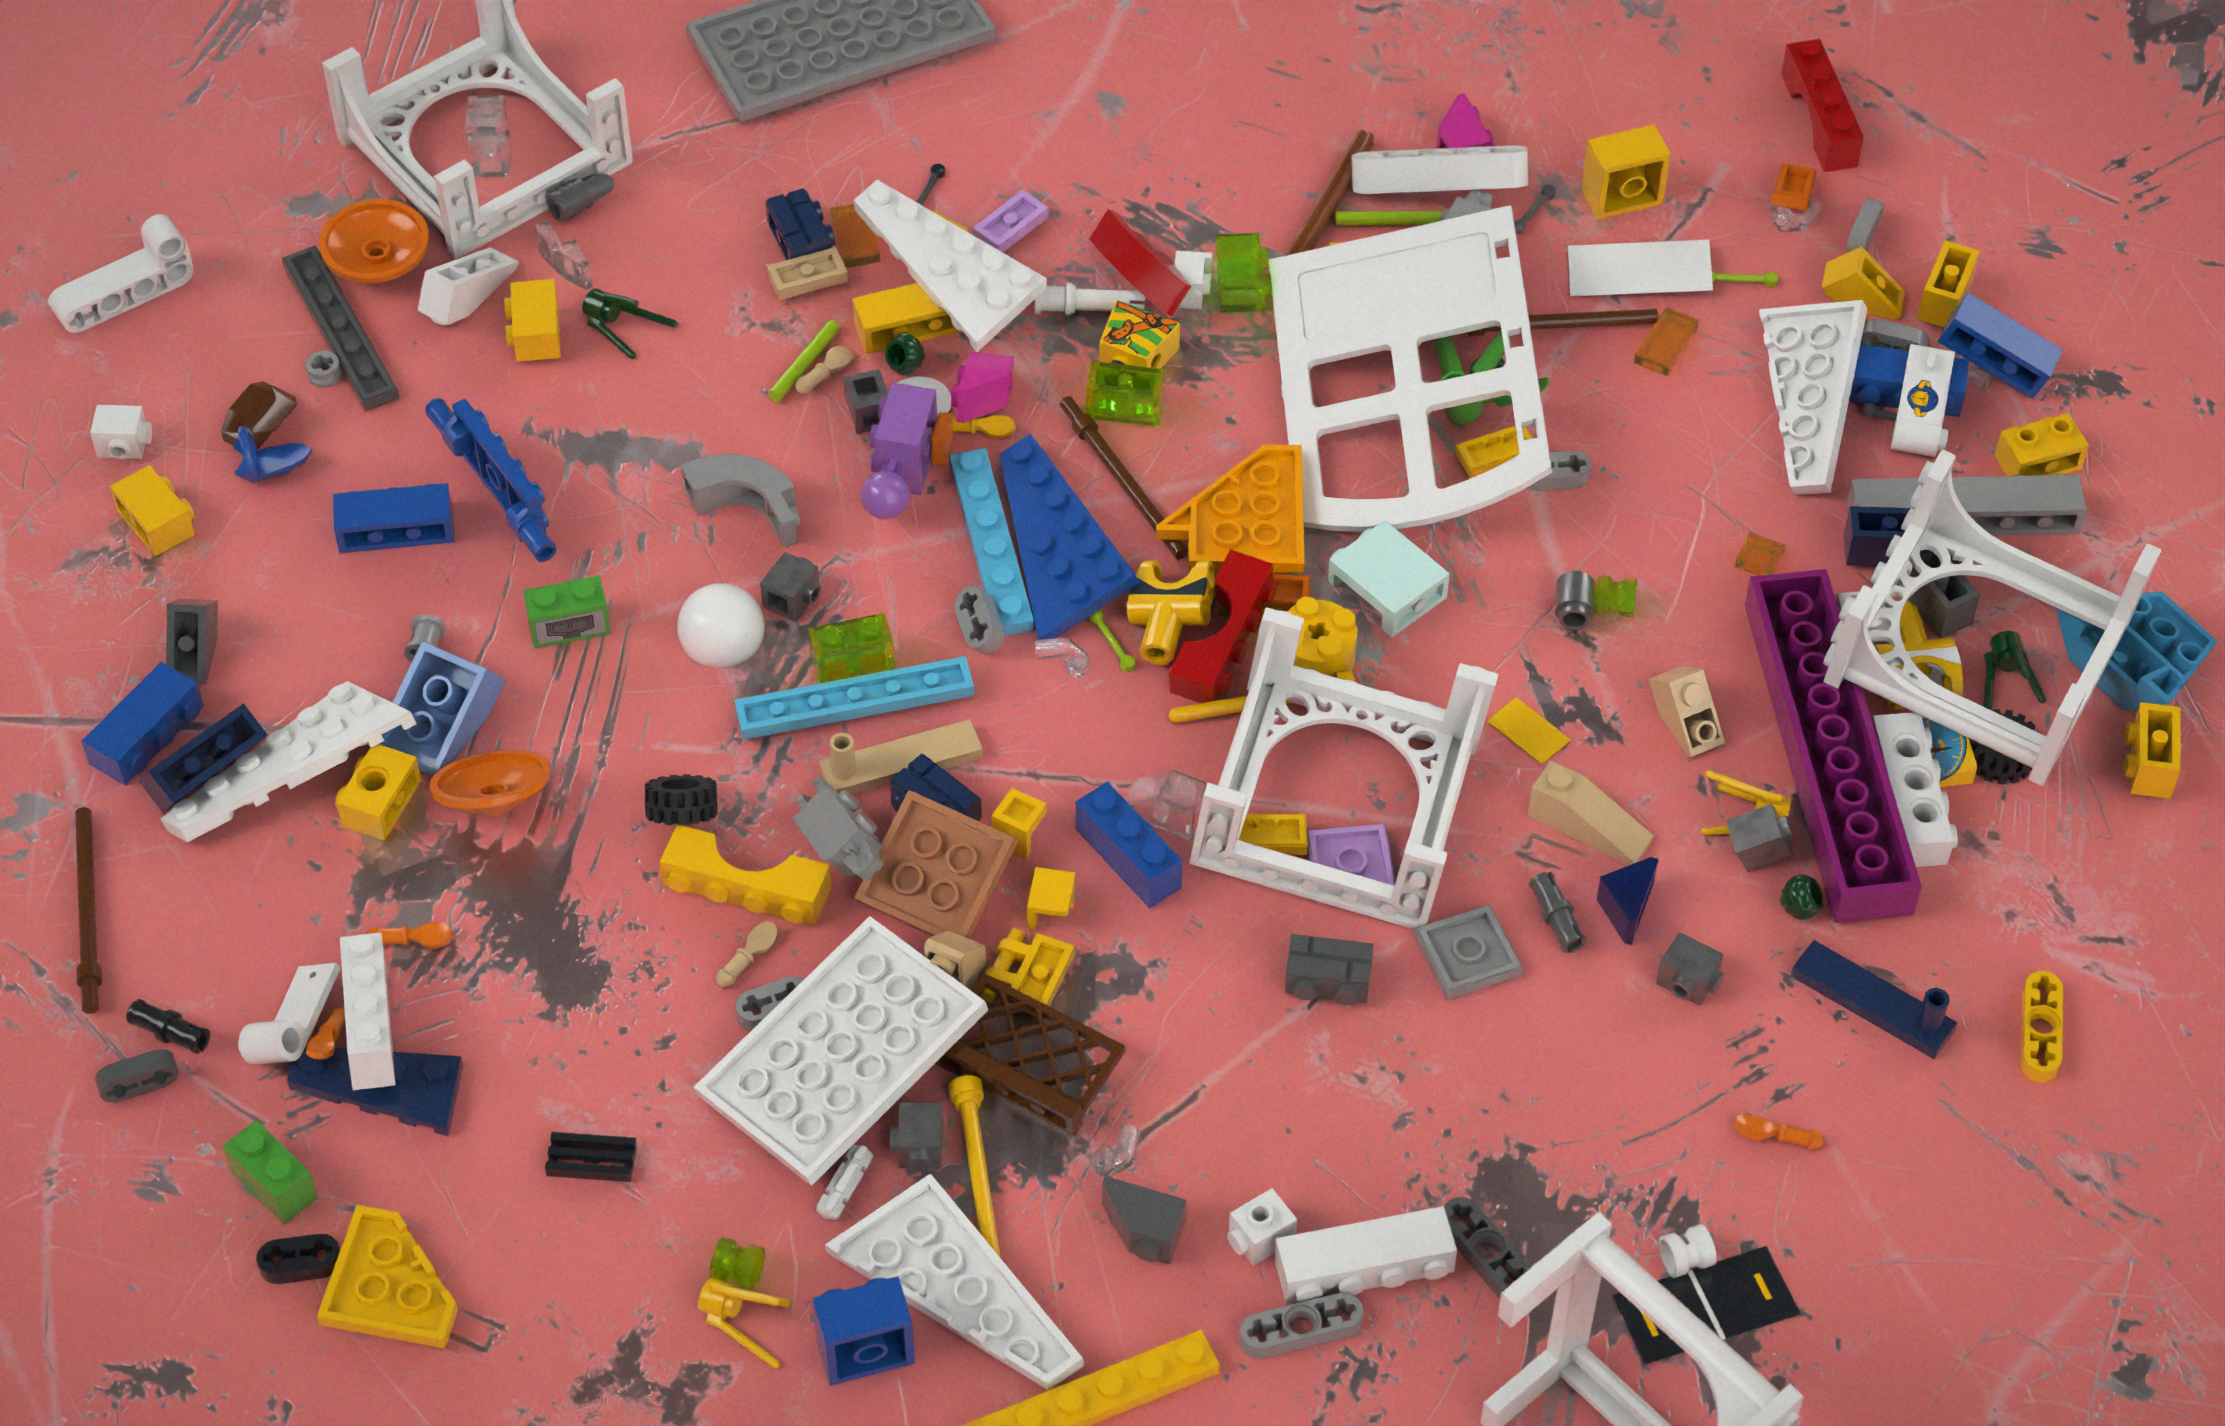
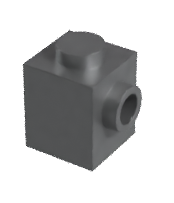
M784 552L760 582L762 607L796 622L806 607L813 605L820 595L821 584H819L818 566L806 558H798Z
M1772 804L1726 820L1735 854L1747 872L1793 856L1789 840L1795 838L1791 823L1786 815L1780 817Z
M1679 932L1660 960L1656 984L1671 991L1676 997L1689 1000L1700 1006L1708 992L1713 995L1717 992L1724 979L1725 972L1720 970L1723 953Z
M900 1102L898 1126L890 1127V1152H898L899 1168H908L917 1172L941 1169L943 1144L942 1103Z

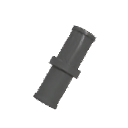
M1546 871L1534 876L1530 880L1529 885L1543 909L1541 916L1546 924L1551 925L1564 953L1567 951L1571 953L1582 948L1586 944L1587 939L1582 934L1573 916L1574 907L1571 901L1564 898L1552 872L1547 873Z

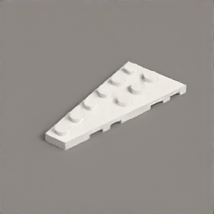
M876 180L854 199V210L877 237H882L886 241L894 257L904 262L908 267V273L936 306L943 308L951 317L954 327L959 332L963 331L970 339V345L976 352L982 349L1047 288V278L879 180Z
M1863 300L1759 309L1760 319L1763 322L1765 334H1763L1764 342L1769 354L1770 362L1768 365L1775 405L1780 417L1779 428L1784 440V457L1790 488L1795 495L1831 493L1867 307Z
M346 681L344 684L332 688L328 695L314 706L302 710L297 718L283 729L271 733L266 741L256 749L240 756L235 764L222 774L210 778L204 784V787L188 799L176 803L172 811L163 816L161 821L168 832L189 842L232 820L234 810L252 803L257 807L270 800L267 793L282 785L287 784L289 789H292L346 761L350 750L366 744L373 747L384 741L383 733L399 725L402 726L403 730H406L417 723L410 711Z
M931 1173L825 1244L826 1253L869 1280L880 1277L888 1279L899 1276L908 1304L1048 1391L1084 1366L1082 1356Z

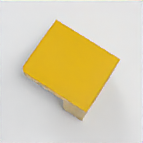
M1011 788L991 816L992 827L1018 840L1012 854L1023 859L1028 858L1031 853V835L1047 814V803Z
M1035 867L1027 905L1028 929L1036 930L1039 913L1063 917L1068 915L1069 908L1073 909L1076 897V872Z

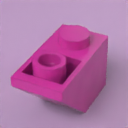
M1465 93L1459 94L1439 125L1437 149L1494 146L1492 133L1489 129L1485 130L1482 125L1477 107L1470 104Z
M970 351L966 365L959 366L957 384L953 385L951 393V406L957 407V422L964 423L1007 408L1013 389L1014 356Z

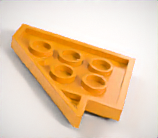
M1262 445L1157 524L1156 539L1188 540V570L1195 567L1199 560H1209L1213 563L1215 571H1219L1229 550L1232 549L1273 563V572L1304 573L1302 445Z

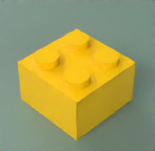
M1655 124L1587 140L1581 192L1596 220L1663 204L1671 153Z

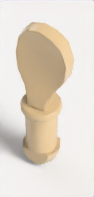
M844 346L831 348L826 353L824 364H817L812 371L797 380L796 390L801 394L811 392L820 382L828 380L831 373L848 367L853 360V352Z
M769 921L761 922L751 930L747 936L746 947L744 949L738 948L736 955L723 969L718 971L716 983L719 987L727 988L732 986L741 972L754 962L753 955L766 953L774 946L778 937V930L774 923Z

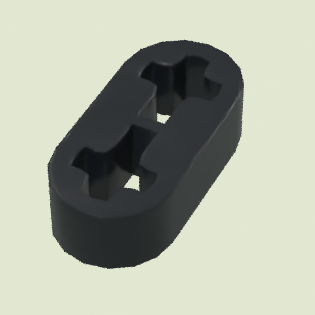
M327 1234L282 1238L268 1241L262 1245L257 1252L256 1261L261 1276L265 1281L272 1284L314 1280L332 1275L340 1249L337 1241ZM326 1250L327 1254H325L324 1261L316 1262L315 1258L318 1256V1251ZM282 1256L281 1266L273 1268L274 1257Z

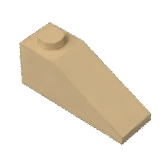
M1550 760L1531 788L1528 809L1529 817L1635 868L1653 841L1654 835L1587 777Z

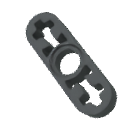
M1465 1197L1449 1200L1445 1204L1444 1209L1456 1248L1494 1293L1501 1298V1293L1510 1286L1506 1284L1507 1274L1511 1279L1517 1280L1531 1266L1473 1200ZM1457 1214L1460 1218L1468 1216V1227L1463 1221L1454 1223V1215ZM1471 1230L1473 1234L1469 1239V1232ZM1489 1242L1496 1245L1500 1253L1494 1258H1484L1476 1252L1475 1248L1480 1243ZM1507 1261L1506 1270H1504L1502 1266Z

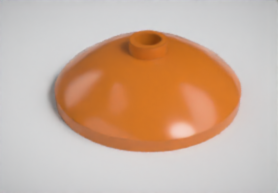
M368 199L350 204L332 215L321 230L319 248L325 265L339 277L357 283H383L407 274L422 261L429 247V231L424 218L411 206L390 199Z
M495 750L478 753L456 760L436 772L430 781V791L433 799L448 809L471 815L500 816L521 806L544 788L551 777L550 764L544 756L526 750Z

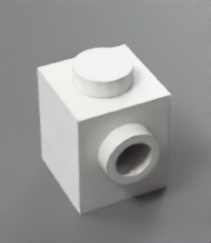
M97 405L90 431L97 458L142 459L145 444H150L152 440V424L146 421L142 406Z
M1273 1188L1230 1213L1227 1238L1233 1250L1238 1255L1244 1254L1250 1263L1255 1266L1274 1254L1275 1238L1296 1234L1297 1218Z

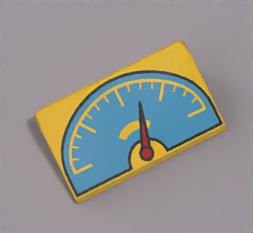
M1926 717L1922 718L1924 728L1929 727L1932 735V748L1930 751L1932 759H1937L1940 765L1939 786L1973 784L1977 763L1969 738Z

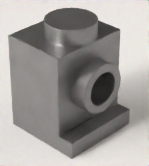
M879 369L843 377L844 396L854 421L856 434L871 431L873 425H879V403L882 396H888V391Z

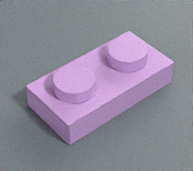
M1021 190L974 226L973 236L1003 253L1049 218L1048 207L1024 190Z

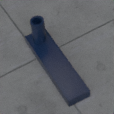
M1815 940L1811 942L1792 967L1790 976L1932 1059H1935L1955 1032L1957 1022L1946 1016L1950 1002L1949 995L1940 988L1929 989L1924 995L1923 1002Z

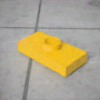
M1516 425L1456 444L1455 455L1470 479L1518 456L1519 445ZM1524 427V440L1532 439L1533 437L1527 428Z
M1247 814L1239 841L1287 855H1307L1306 814Z

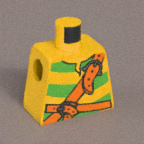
M1117 300L1100 340L1099 365L1158 372L1180 348V323Z

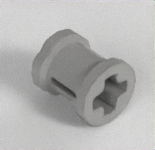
M419 614L413 617L410 625L413 633L411 641L404 648V656L412 662L422 641L438 647L439 639L444 636L446 631L443 621L431 614Z

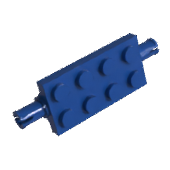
M442 398L430 401L425 407L427 417L442 434V440L455 456L464 457L506 512L508 526L519 541L525 543L537 561L545 562L551 559L556 553V546L546 534L549 521L542 509L545 497L537 482L530 483L520 460L517 457L513 459L510 457L502 437L498 433L493 435L483 412L480 409L474 410L466 398L452 404L453 412Z

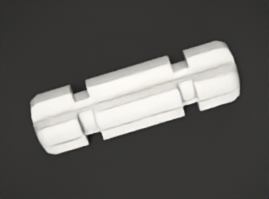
M854 1144L848 1150L844 1157V1160L847 1162L840 1164L826 1188L828 1195L823 1194L816 1205V1211L822 1215V1218L835 1221L840 1217L845 1208L843 1201L848 1203L864 1175L861 1170L866 1171L873 1160V1154L866 1146Z

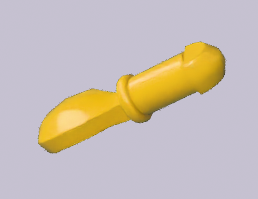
M992 415L987 418H976L964 423L957 422V417H953V432H971V434H975L976 430H980L990 438L1002 439L1011 436L1016 429L1014 420L1008 416Z

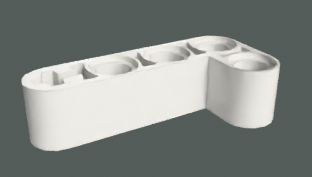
M158 214L145 221L141 228L143 249L66 283L50 294L48 305L66 331L70 333L82 332L174 290L191 279L194 268L187 241L168 216Z

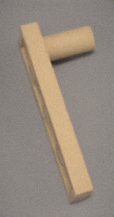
M971 719L854 751V740L849 734L837 733L830 739L831 758L819 761V767L822 777L838 793L845 790L849 794L854 795L890 785L891 779L903 768H908L909 763L921 753L942 769H947L983 759V748Z

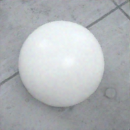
M727 583L710 584L696 590L684 602L677 620L678 638L686 654L694 661L709 667H730L746 661L756 653L764 637V617L757 601L744 589Z

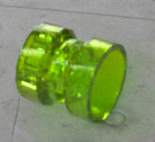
M1598 575L1594 613L1607 614L1610 610H1614V612H1618L1621 616L1633 617L1637 579L1624 578L1622 581L1613 582L1610 576Z
M721 1237L711 1259L710 1278L723 1282L729 1279L737 1281L740 1287L753 1290L758 1284L763 1270L765 1249L752 1244L747 1247L738 1246L735 1240Z

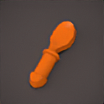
M439 922L425 923L409 929L408 925L397 928L374 927L365 933L382 932L383 945L404 944L407 946L410 941H415L428 949L446 946L453 936L452 929L445 923Z
M338 1007L330 1012L326 1023L320 1026L319 1034L311 1038L307 1043L306 1055L315 1060H323L334 1054V1041L338 1039L342 1027L346 1026L344 1008Z
M1749 1114L1738 1115L1734 1121L1735 1130L1749 1140L1760 1141L1774 1136L1777 1137V1142L1779 1143L1783 1141L1807 1147V1150H1816L1822 1147L1824 1143L1823 1137L1818 1131L1813 1129L1809 1131L1789 1126L1785 1122L1776 1124L1762 1117Z

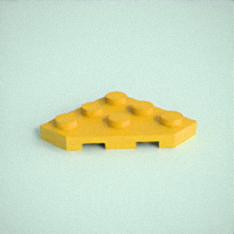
M356 1205L317 1314L318 1324L330 1328L445 1349L458 1312L454 1298L448 1289L446 1290L436 1275L434 1267L419 1244L417 1245L409 1233L405 1222L398 1212Z

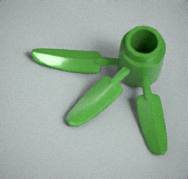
M1502 330L1497 333L1473 366V374L1495 369L1505 353ZM1449 336L1435 339L1437 355L1443 374L1440 381L1467 375L1463 371L1459 356ZM1548 377L1538 379L1540 393L1548 387L1550 382ZM1505 395L1445 408V411L1452 422L1461 425L1475 421L1481 415L1484 407L1483 404L1495 402L1498 407L1512 405V398Z

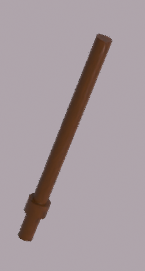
M1657 309L1538 314L1529 315L1531 330L1658 323ZM1493 326L1466 333H1468V336H1484L1485 332L1500 331L1501 327Z
M1071 396L1063 398L1060 402V407L1072 421V429L1081 440L1088 442L1156 532V525L1163 521L1164 517L1097 431L1098 425L1091 415L1084 413ZM1162 540L1177 560L1184 558L1188 554V549L1181 540Z
M82 807L75 811L80 964L76 968L77 985L81 988L82 1011L86 1014H93L99 1010L98 987L102 984V967L97 963L92 811L89 808Z

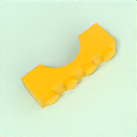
M678 824L659 862L662 884L676 892H690L705 896L717 903H731L745 907L754 913L764 912L779 916L795 924L805 923L816 926L832 889L829 864L791 854L784 862L768 870H741L731 866L720 856L717 850L715 834Z

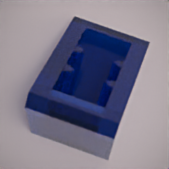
M1650 857L1600 876L1596 900L1625 944L1632 945L1655 883L1659 862L1657 858Z

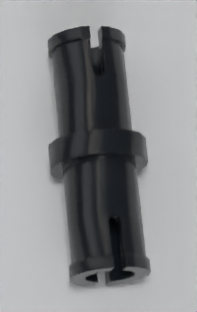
M137 999V1001L130 1005L127 1011L126 1019L129 1024L139 1026L154 1033L156 1039L161 1042H174L195 1054H200V1051L203 1052L210 1041V1031L208 1029L201 1028L182 1019L181 1014L174 1010L164 1011L146 1003L142 999Z

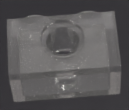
M504 95L468 96L466 132L474 177H510L512 143Z

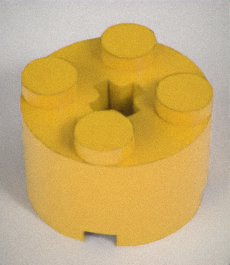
M1309 596L1300 598L1296 605L1287 611L1292 615L1304 618L1294 666L1314 669L1332 677L1336 676V672L1352 670L1353 672L1357 645L1355 614L1351 610L1330 601L1316 600Z

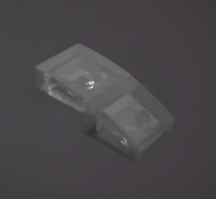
M548 220L535 224L538 250L547 263L558 274L576 286L585 290L593 288L589 261L576 239L561 243Z

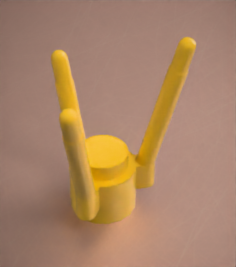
M1711 770L1705 772L1707 778L1720 783L1717 786L1719 791L1755 802L1754 810L1772 804L1780 817L1789 816L1790 797L1767 792ZM1728 826L1705 827L1701 829L1702 835H1730Z
M709 1278L705 1282L698 1299V1309L708 1313L706 1324L721 1329L762 1361L777 1369L780 1366V1362L726 1322L725 1319L727 1317H736L743 1300L785 1308L791 1305V1301L769 1294L741 1289L718 1279Z

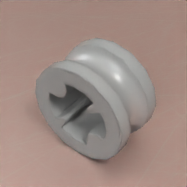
M318 351L307 358L305 366L311 384L326 388L333 386L340 380L341 369L338 357L334 353Z

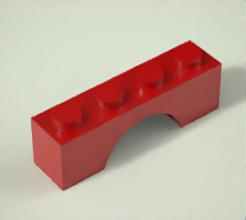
M1815 39L1788 43L1786 45L1781 75L1791 98L1803 97L1807 103L1813 128V148L1823 171L1829 172L1858 167L1864 135L1821 40Z
M1232 549L1229 550L1215 578L1216 601L1227 610L1230 618L1224 628L1214 636L1199 641H1184L1169 671L1170 693L1198 703L1217 701L1219 695L1225 696L1232 681L1231 671L1235 663L1240 665L1245 657L1248 646L1246 640L1250 632L1255 634L1260 626L1263 615L1261 609L1265 601L1270 603L1275 595L1277 581L1273 580V563Z

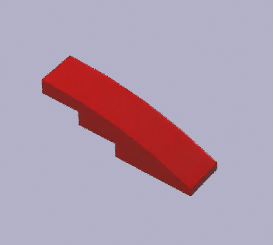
M1107 209L1089 238L1090 241L1134 287L1166 315L1172 317L1191 288V285L1166 255L1156 251L1146 238L1132 230L1118 213Z

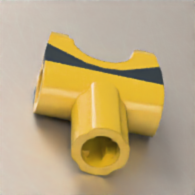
M1145 560L1140 565L1136 574L1140 583L1130 589L1127 601V616L1131 625H1146L1139 650L1144 660L1154 665H1168L1174 659L1182 627L1207 626L1209 624L1216 597V573L1213 563L1209 560H1199L1184 579L1174 583L1162 582V569L1158 561Z

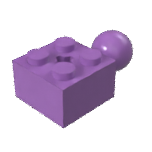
M892 382L888 396L881 397L878 409L879 425L872 426L869 438V446L875 448L871 460V472L876 473L866 479L861 489V501L864 508L870 515L878 519L886 520L899 516L909 503L910 493L922 494L931 465L930 438L937 418L936 389Z

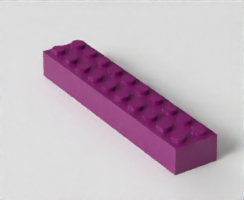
M1827 569L1751 576L1744 606L1834 923L1914 915L1922 886L1863 689L1846 679H1843L1838 689L1823 682L1828 670V666L1823 665V661L1833 643L1831 642V637L1839 621L1842 620L1839 618L1840 612Z

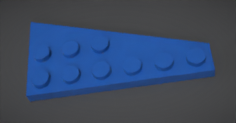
M1030 433L999 455L1037 637L1044 647L1140 582Z

